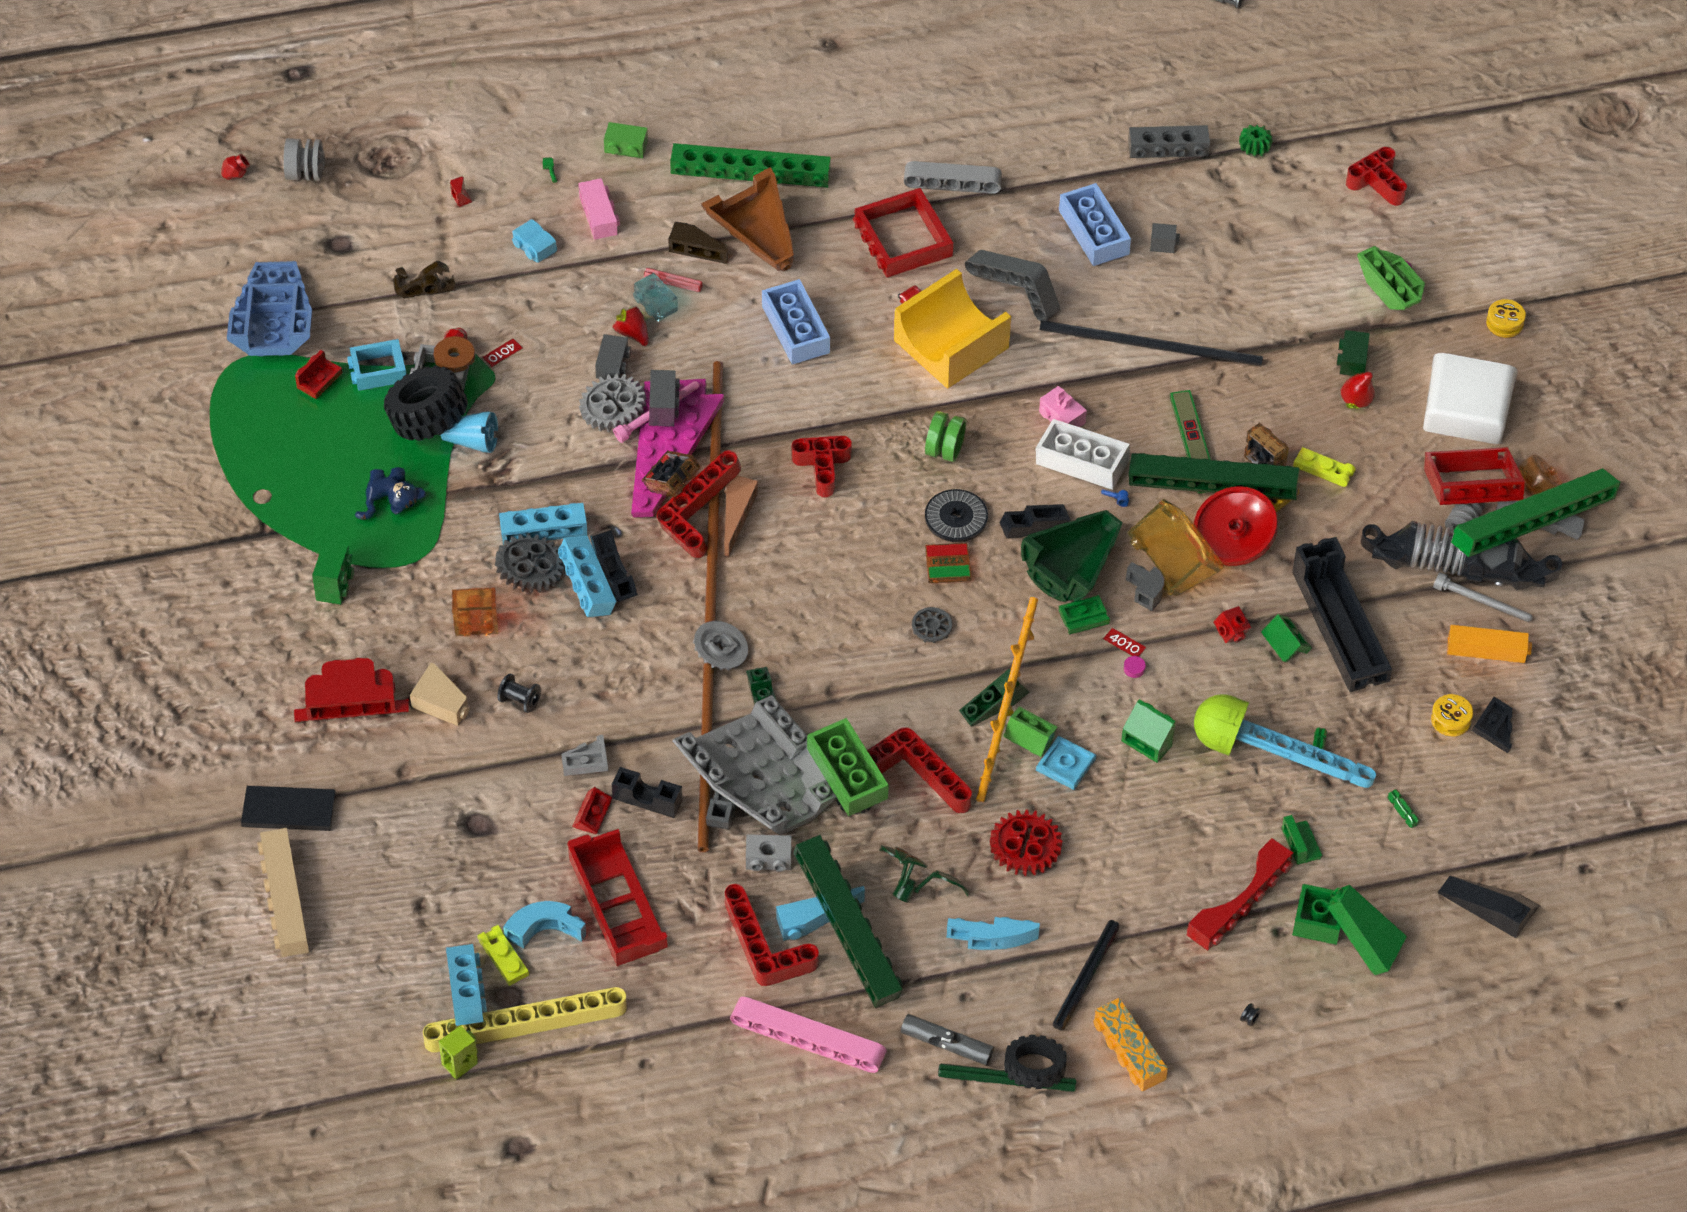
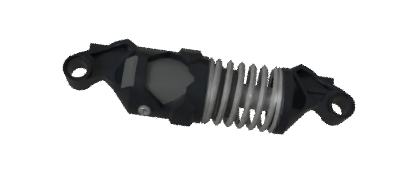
M1417 521L1409 522L1401 530L1390 536H1386L1375 524H1368L1362 530L1360 540L1362 547L1372 553V558L1384 560L1394 569L1409 566L1414 568L1418 557L1419 568L1422 569L1427 558L1426 567L1428 571L1432 569L1434 563L1436 572L1442 566L1444 573L1450 568L1452 575L1457 571V574L1466 577L1467 581L1480 583L1482 580L1495 582L1494 584L1498 586L1509 584L1516 590H1521L1530 586L1544 588L1545 583L1552 582L1559 577L1562 568V560L1556 555H1549L1536 562L1524 549L1518 538L1468 557L1451 543L1454 533H1450L1449 527L1446 528L1445 535L1442 538V526H1439L1435 539H1433L1435 526L1433 524L1430 526L1428 536L1425 538L1427 525L1424 523L1421 527V523H1417ZM1372 535L1375 539H1369L1366 536ZM1553 566L1556 570H1550L1547 567Z

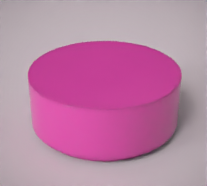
M1130 656L1124 662V673L1131 678L1141 677L1145 672L1146 664L1141 657Z

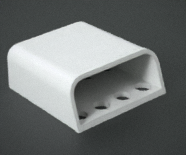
M1447 353L1435 354L1432 362L1423 429L1432 433L1500 444L1504 434L1518 370L1507 364Z

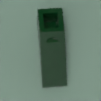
M1010 669L1005 671L959 710L971 727L999 713L1005 693L1004 684L1008 682ZM1019 677L1017 678L1011 706H1014L1030 693Z

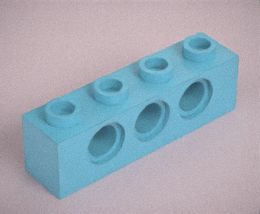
M583 503L499 513L503 544L504 540L510 542L511 536L518 539L519 534H521L523 538H526L527 533L530 534L531 538H534L537 534L539 540L546 537V541L587 535V522Z
M588 536L565 537L558 549V555L565 565L566 574L572 581L573 590L578 595L580 607L584 609L587 618L611 615L616 600Z
M473 944L447 947L446 953L456 1026L484 1022L483 1012H487L485 998L481 999V997H485L483 983H478L483 981L481 968H476L481 966L479 953H474Z

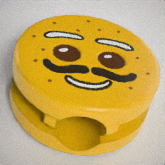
M1501 299L1495 301L1489 307L1486 325L1494 335L1511 338L1517 336L1523 330L1526 312L1518 302Z
M1443 695L1433 705L1431 723L1443 735L1451 737L1460 736L1466 733L1471 726L1473 707L1467 699L1460 695Z

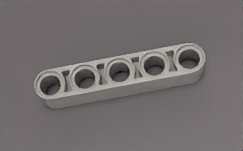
M911 161L905 165L904 184L910 188L995 194L1001 189L1002 172L996 167Z

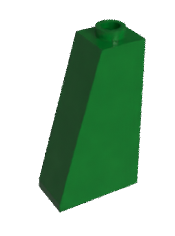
M1351 885L1336 888L1330 895L1331 900L1327 908L1374 975L1389 971L1407 936Z

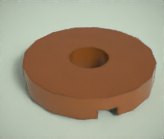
M452 336L438 342L434 348L433 355L437 366L448 368L457 373L466 370L470 364H473L475 350L469 340ZM451 353H458V354H459V355L456 356V357H451V356H450Z

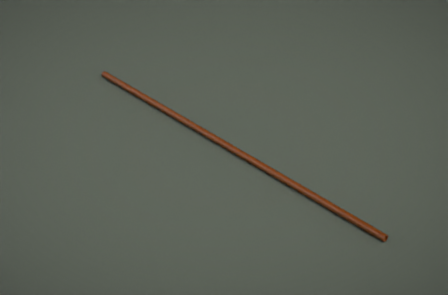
M721 361L713 363L712 394H723V362ZM722 406L711 422L710 463L721 454ZM720 491L709 500L705 623L716 621ZM703 662L701 735L712 731L714 667L712 668L708 662L705 664ZM701 774L697 850L699 852H707L709 850V826H707L706 817L710 804L711 786Z

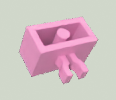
M1059 386L1040 398L1039 412L1044 418L1050 421L1055 419L1077 427H1081L1086 423L1087 410Z

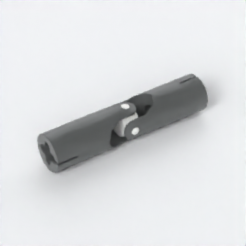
M911 1014L906 1015L901 1027L902 1034L986 1066L989 1064L994 1051V1046Z

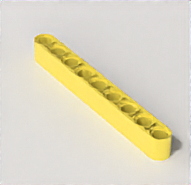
M613 987L485 1012L483 1013L484 1022L461 1026L466 1031L470 1030L477 1040L476 1044L589 1023L622 1016L627 1010L626 993L622 988ZM455 1018L433 1022L424 1027V1045L428 1051L440 1052L439 1040L459 1027L456 1026Z

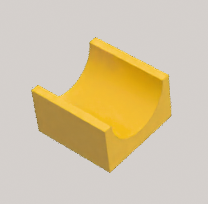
M958 269L953 270L895 308L894 341L947 389L1009 349L1011 316L1004 312L994 320H991L981 313L967 294L962 273Z

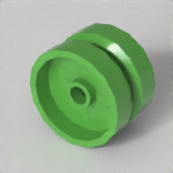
M936 411L928 430L925 454L936 458L942 452L944 460L955 462L964 441L967 425L966 418L955 415L950 420L948 413Z

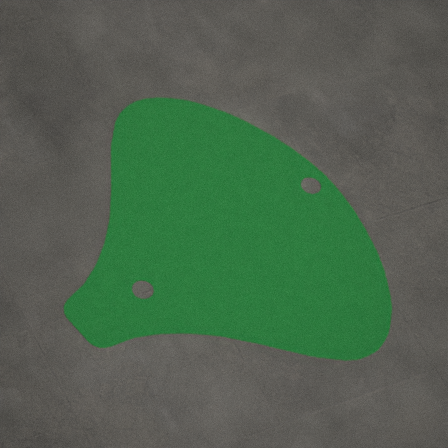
M475 354L473 364H470L464 392L467 396L468 404L464 416H466L477 398L488 390L496 379L495 373L477 354ZM248 355L232 362L223 370L216 381L210 397L209 411L212 442L220 466L235 494L259 520L287 539L317 554L320 553L323 541L348 545L349 553L352 554V564L368 568H394L409 565L425 557L434 548L444 520L448 470L454 443L443 441L439 435H435L431 439L424 438L422 441L415 439L411 441L399 436L384 410L385 396L394 384L358 391L357 384H353L351 379V372H354L353 368L349 369L348 363L331 361L342 368V374L315 399L297 388L295 378L296 372L309 362V357L297 355ZM426 362L425 367L433 368V366L437 365L436 363ZM415 364L405 365L406 374H410L411 368H415ZM359 365L361 374L392 369L395 366ZM392 468H403L405 470V480L415 487L422 488L426 493L424 498L417 501L411 508L404 509L400 514L395 515L392 513L389 498L385 496L374 501L376 513L371 519L361 520L355 517L357 511L367 512L368 510L365 492L370 480L371 470L381 469L384 471L385 476L388 477ZM268 490L272 495L269 502L258 504L253 500V495L256 491Z

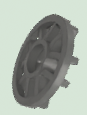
M936 607L921 609L912 619L913 633L922 639L923 642L935 643L936 641L943 640L948 637L952 630L951 617L947 612ZM931 612H936L937 614L932 616Z

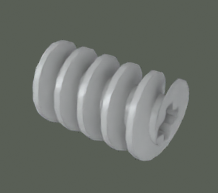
M1456 504L1445 521V527H1449L1450 533L1453 534L1457 525L1478 518L1486 504Z

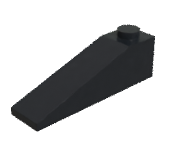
M1449 876L1438 891V894L1514 938H1517L1539 907L1538 904L1519 893L1454 876Z

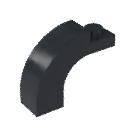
M609 528L591 534L590 538L594 552L615 600L620 602L637 596L638 593L633 576L627 572L620 559L612 529Z

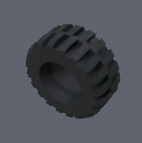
M428 366L423 367L422 370H414L409 375L406 374L400 381L397 380L385 396L384 410L399 436L411 441L414 439L422 441L424 438L431 439L435 435H441L445 430H450L455 423H458L461 420V416H464L468 400L453 371L445 367L433 366V368H430Z

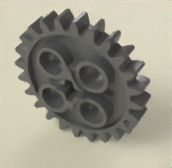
M527 533L526 538L519 534L518 539L511 536L510 542L504 540V544L499 546L495 558L496 573H501L500 579H506V585L513 583V589L519 586L521 587V592H524L527 588L530 593L533 592V589H537L541 593L542 587L549 590L550 585L556 586V581H560L561 575H563L564 563L558 555L559 547L553 548V541L547 544L546 537L539 540L537 534L534 538H531L529 533Z

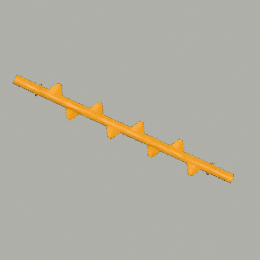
M1030 597L1026 614L1023 617L1024 622L1018 644L1011 645L1014 659L1008 682L1004 684L1005 693L998 719L990 722L994 734L988 756L984 759L985 767L983 775L980 777L981 782L976 797L978 802H985L989 783L992 781L991 776L997 753H1000L1001 750L1000 742L1007 716H1012L1014 713L1011 701L1017 678L1021 676L1020 667L1027 641L1034 640L1031 626L1034 622L1033 618L1038 603V598Z

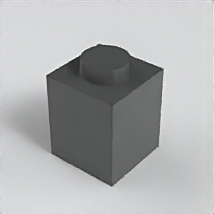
M1153 223L1150 251L1174 253L1175 245L1179 246L1180 234L1176 233L1177 225Z

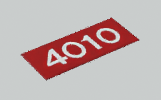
M512 338L482 358L493 367L523 347Z
M1111 628L1103 638L1131 656L1139 657L1146 648L1114 628Z

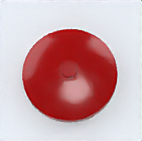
M1230 487L1214 493L1200 506L1193 524L1194 537L1201 552L1211 561L1226 566L1245 565L1257 560L1270 549L1278 533V516L1273 504L1263 493L1249 487Z

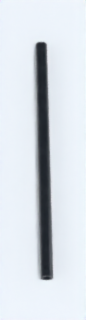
M1041 320L1039 328L1041 331L1262 366L1263 356L1050 321Z

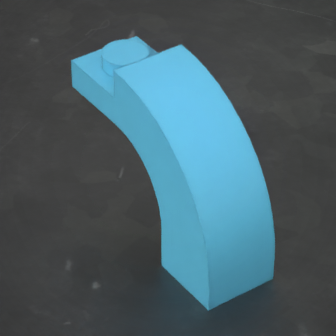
M542 901L527 905L515 912L503 926L506 939L523 949L530 939L542 930H559L581 942L586 936V923L581 918L572 916L571 906L555 901Z

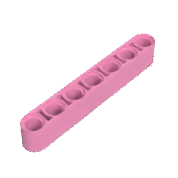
M748 997L739 998L730 1016V1020L739 1027L871 1073L878 1072L887 1052L886 1048L877 1042Z

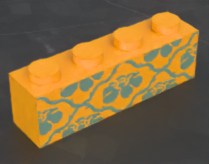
M1117 998L1097 1008L1093 1020L1094 1026L1098 1032L1103 1033L1108 1047L1111 1050L1114 1049L1120 1065L1123 1068H1127L1133 1084L1138 1085L1143 1092L1165 1081L1168 1071L1167 1066L1121 999Z

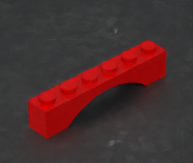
M1271 838L1258 851L1256 873L1245 891L1223 905L1202 909L1188 923L1186 936L1207 951L1213 945L1217 946L1222 941L1224 934L1234 929L1238 919L1241 916L1245 917L1251 910L1252 905L1262 900L1265 891L1269 887L1273 888L1283 873L1289 872L1293 866V852Z

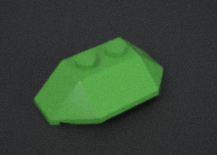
M1376 246L1357 254L1366 283L1389 309L1405 310L1421 302L1425 283L1401 256L1379 250L1380 248Z

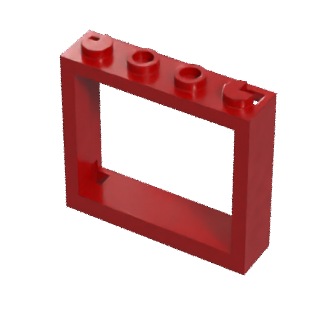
M921 188L855 208V216L853 217L855 228L861 232L862 241L867 243L871 256L876 258L878 268L883 270L886 277L953 256V241ZM915 206L936 244L890 258L870 225L869 220Z
M1508 447L1425 452L1424 471L1440 505L1519 501L1524 499L1525 481ZM1498 452H1504V457L1503 455H1498ZM1502 469L1506 479L1443 482L1439 473Z

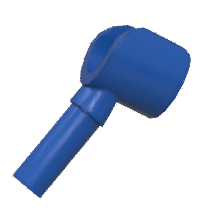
M1102 489L1101 494L1117 499L1119 506H1128L1129 494L1127 491L1121 490L1119 493Z

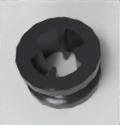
M1252 1003L1248 1004L1240 1017V1021H1247V1025L1252 1026L1258 1019L1261 1009L1259 1007L1254 1008Z

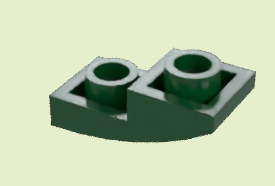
M767 667L746 670L754 705L756 702L771 695L776 699Z

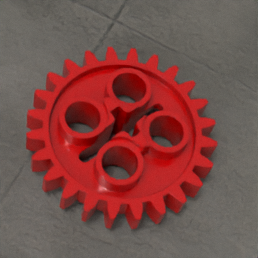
M1028 809L1025 810L1024 814L1016 810V816L1009 812L1007 819L1001 817L1000 823H995L994 830H991L990 852L994 853V860L1000 859V867L1006 864V871L1014 868L1015 875L1020 870L1023 871L1024 876H1027L1028 871L1036 875L1037 869L1044 873L1045 866L1051 869L1052 862L1057 863L1058 855H1061L1062 833L1058 832V825L1052 826L1053 819L1045 821V814L1038 817L1036 810L1032 815H1029ZM1031 827L1032 830L1030 832V838L1026 844L1024 856L1020 858L1023 845L1025 844L1027 838L1028 829Z

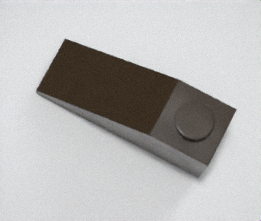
M675 221L668 238L669 252L727 264L728 248L695 225Z

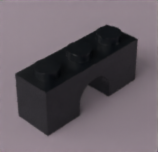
M619 767L612 782V799L675 818L683 801L682 786L661 780L658 787H652L642 781L641 773Z

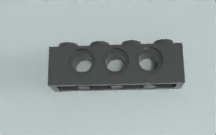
M1208 125L1129 127L1128 145L1130 158L1209 156L1210 138Z

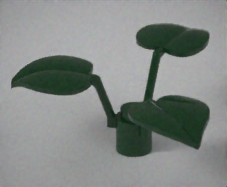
M886 845L880 846L879 851H885L899 859L900 864L904 865L901 878L892 894L899 900L908 903L913 893L918 894L920 889L933 878L943 879L961 887L968 897V889L957 878L938 870L929 875L916 887L917 882L910 878L914 865L927 868L928 865L902 848L895 847L894 849Z

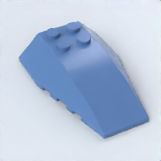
M256 262L247 278V284H244L240 297H237L234 308L232 307L229 312L227 340L249 356L291 355L310 338L312 308L302 283L297 262Z

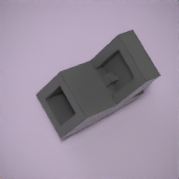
M1131 562L1127 567L1126 581L1137 586L1134 602L1153 611L1162 599L1164 577L1155 566L1149 572L1144 567Z
M715 791L714 799L710 800L706 823L707 826L730 830L735 817L736 805L717 791Z

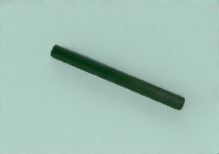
M943 1063L939 1064L938 1076L943 1078L1019 1086L1014 1080L1008 1078V1073H1005V1070ZM1064 1077L1063 1079L1061 1078L1057 1085L1054 1083L1050 1088H1042L1074 1092L1077 1081L1075 1078Z

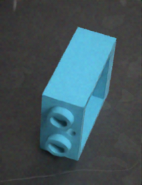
M399 339L350 348L351 356L347 357L349 369L353 368L354 372H351V379L353 384H357L358 391L392 385L406 375ZM393 356L395 368L361 374L358 361Z

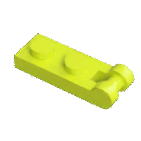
M1304 447L1301 448L1293 463V467H1299L1300 470L1342 487L1347 486L1350 481L1349 477L1353 476L1356 471L1352 464L1340 463Z
M499 925L492 927L491 931L487 933L482 932L477 935L481 946L509 986L529 976L528 969L504 936ZM496 938L498 942L492 945L490 941Z

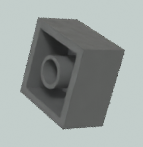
M651 370L649 426H674V419L679 417L680 378H676L675 370Z

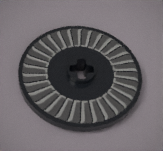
M950 489L942 491L932 497L925 508L927 527L934 535L946 541L963 542L971 540L985 529L988 521V510L983 500L966 490Z

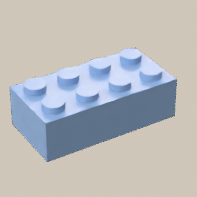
M1097 183L1060 194L1059 212L1093 266L1130 254L1131 238Z
M800 279L762 290V307L792 365L830 353V336Z

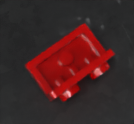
M320 350L310 358L303 368L296 372L297 388L317 399L342 374V368L327 360L325 352Z

